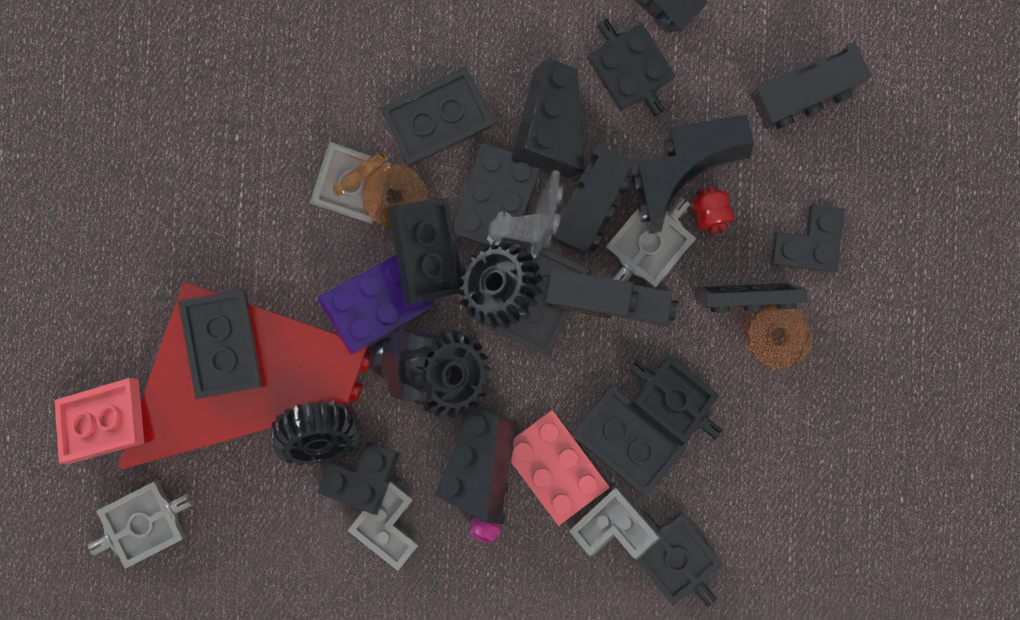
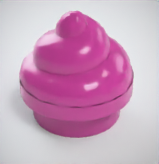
M475 516L470 521L469 527L471 531L469 535L471 537L493 544L495 538L500 536V524L486 523Z

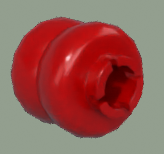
M716 186L708 187V190L704 188L697 191L698 197L690 202V207L695 214L696 227L700 231L708 230L709 235L728 230L727 224L735 220L728 192L725 190L717 191Z

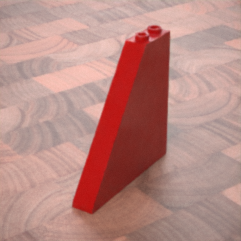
M183 282L141 400L144 444L124 449L118 467L125 469L272 428V423L276 421V416L284 414V410L287 408H295V404L304 405L308 401L313 403L322 399L324 402L335 400L337 404L342 402L346 403L347 407L351 406L352 401L357 403L363 388V384L359 383L362 371L368 372L370 368L368 355L371 345L350 355L338 334L249 303L264 387L195 399L178 301L221 293L193 283Z

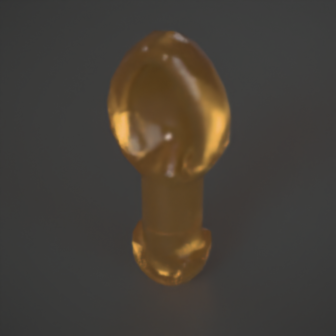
M378 153L366 159L332 187L334 194L337 196L343 195L361 180L379 169L388 161L386 154Z

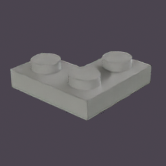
M390 480L378 515L363 511L348 529V532L399 571L419 543L394 524L414 498Z
M619 488L613 489L569 530L589 556H594L615 536L630 555L638 560L661 538Z

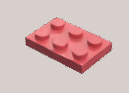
M127 378L55 400L60 464H71L144 444L139 379Z
M552 409L514 437L511 463L558 526L610 488Z

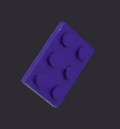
M396 255L317 298L350 355L434 307L430 300L413 304L404 303Z

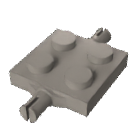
M679 197L671 209L667 210L662 232L649 234L647 222L641 223L639 209L637 208L605 247L618 258L623 266L613 279L619 280L624 275L621 281L627 282L634 275L642 278L653 288L657 287L696 239L683 227L679 220L686 209L690 207L688 201L677 210L685 200Z
M156 480L97 510L96 512L103 524L105 536L88 544L89 550L101 544L100 547L90 551V553L96 556L98 553L111 547L118 554L126 569L186 538V535L178 521L177 513L194 505L193 500L180 505V503L188 500L191 496L186 493L171 502L166 497L159 481Z

